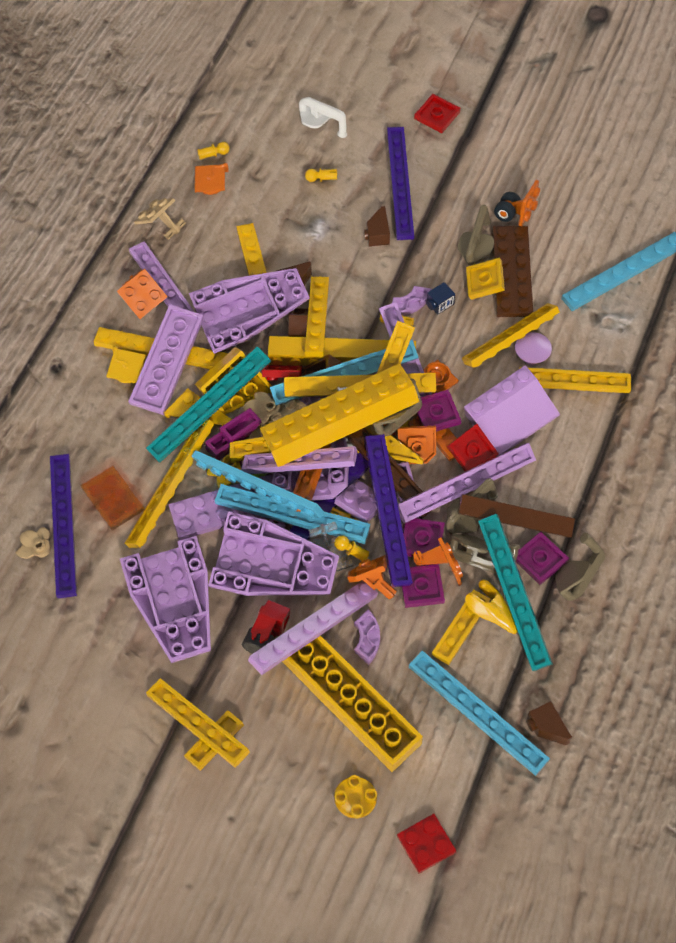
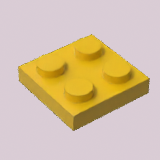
M500 258L466 267L468 296L471 300L505 291L503 266Z

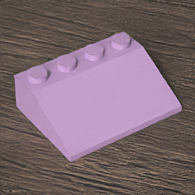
M526 365L464 406L467 419L472 425L478 424L499 453L498 456L504 454L560 416V413L541 384Z

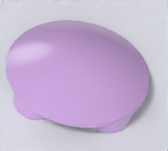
M529 332L524 338L516 341L515 351L518 357L525 361L527 365L533 366L536 363L545 361L550 356L552 346L544 335Z

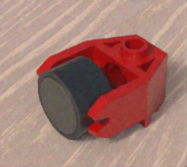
M268 600L265 605L261 606L253 627L249 628L242 642V647L253 654L276 639V635H282L290 619V608Z

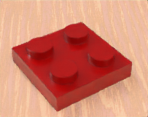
M432 94L414 114V119L443 133L458 116L461 108Z
M267 365L262 369V377H267V380L270 381L284 377H300L303 373V366Z
M478 424L473 425L446 446L465 472L499 455Z
M434 813L397 834V838L418 874L456 853V849Z

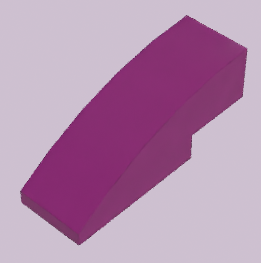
M251 408L247 409L220 427V432L205 442L206 450L213 458L220 461L230 453V442L246 440L262 423L261 419Z

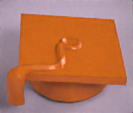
M228 164L195 166V193L203 192L204 194L213 195L220 191H225V172H229Z
M439 360L428 364L423 369L424 373H436V392H432V394L448 390L459 382L448 366Z

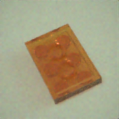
M114 466L80 485L83 492L111 530L116 529L145 510Z

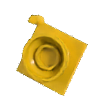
M114 346L112 348L113 356L106 377L116 379L122 383H136L144 366L146 355L121 350Z

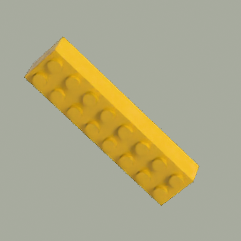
M399 363L261 427L260 430L277 466L281 467L418 403L419 398L414 384Z
M317 637L282 661L391 772L422 745L423 736L323 637Z

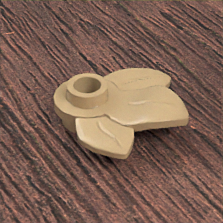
M256 392L254 395L255 400H250L243 406L244 411L249 408L253 410L262 421L260 425L268 423L270 418L280 411V405L276 406L274 399H271L265 392Z
M41 527L37 532L32 530L24 531L20 535V541L23 545L15 552L17 556L24 559L31 558L34 555L38 557L47 556L51 551V545L48 541L50 538L49 530Z

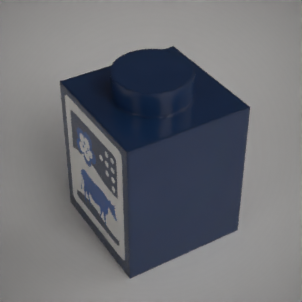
M443 282L427 293L426 304L430 310H434L438 315L455 304V293Z

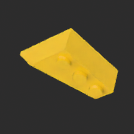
M234 347L194 385L203 395L206 394L239 364L246 355L242 350ZM259 372L218 410L224 414L230 413L244 406L248 401L255 400L254 395L256 392L271 393L270 387L272 385Z

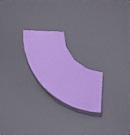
M414 286L408 295L393 297L392 303L397 302L402 316L412 314L426 304L427 293L432 289Z
M368 609L354 622V626L359 631L360 636L359 643L355 647L354 652L369 665L379 649L380 629L376 618Z

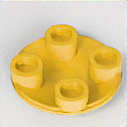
M351 775L338 784L334 793V801L336 807L343 815L350 818H362L370 814L374 809L377 801V792L368 780L357 775Z

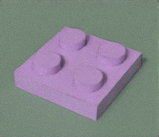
M358 479L336 497L334 504L365 523L378 513L374 490Z

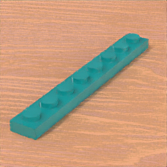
M257 346L147 446L146 449L159 463L163 461L271 362L270 358Z
M498 514L479 520L481 531L532 671L553 665Z

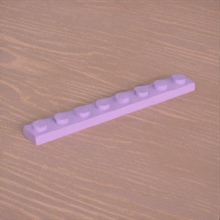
M525 443L398 503L399 514L403 523L461 497L462 494L465 495L477 489L488 478L494 481L536 461L530 444Z
M361 581L250 655L248 661L261 675L265 674L375 599L378 592L373 590L364 581Z

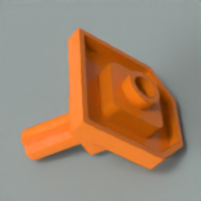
M414 418L412 421H409V427H399L397 429L398 440L423 458V464H427L436 455V426H420V421Z
M386 555L371 561L369 559L363 560L357 567L348 572L347 578L349 582L363 580L373 590L378 589L388 599L393 598L397 592L384 580L383 572L387 568Z

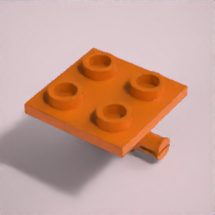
M145 268L141 269L134 276L131 275L130 279L117 290L118 294L139 319L168 297Z
M442 537L438 539L440 546L425 553L417 551V554L416 552L413 553V560L417 566L448 563L458 585H462L460 579L463 577L461 568L453 555L449 543H444Z

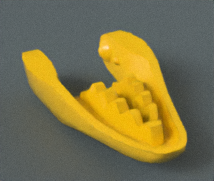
M484 579L480 580L479 588L492 600L491 602H484L477 595L468 593L465 597L467 606L479 617L499 625L512 634H516L518 630L504 597L490 582Z

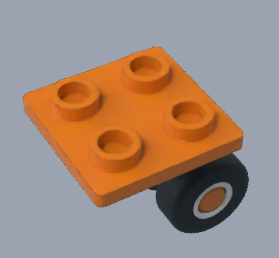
M535 180L523 200L514 192L504 193L494 209L495 216L503 222H509L515 214L520 215L519 226L522 227L525 221H529L531 212L537 208L538 201H536V198L540 193V188L538 187L539 180Z

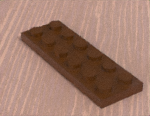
M493 226L494 259L500 258L502 261L505 291L496 293L497 317H527L533 313L528 226Z

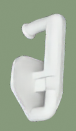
M310 97L302 98L299 101L300 117L303 125L310 128H319L332 118L339 121L337 135L340 138L347 136L346 115L343 111Z

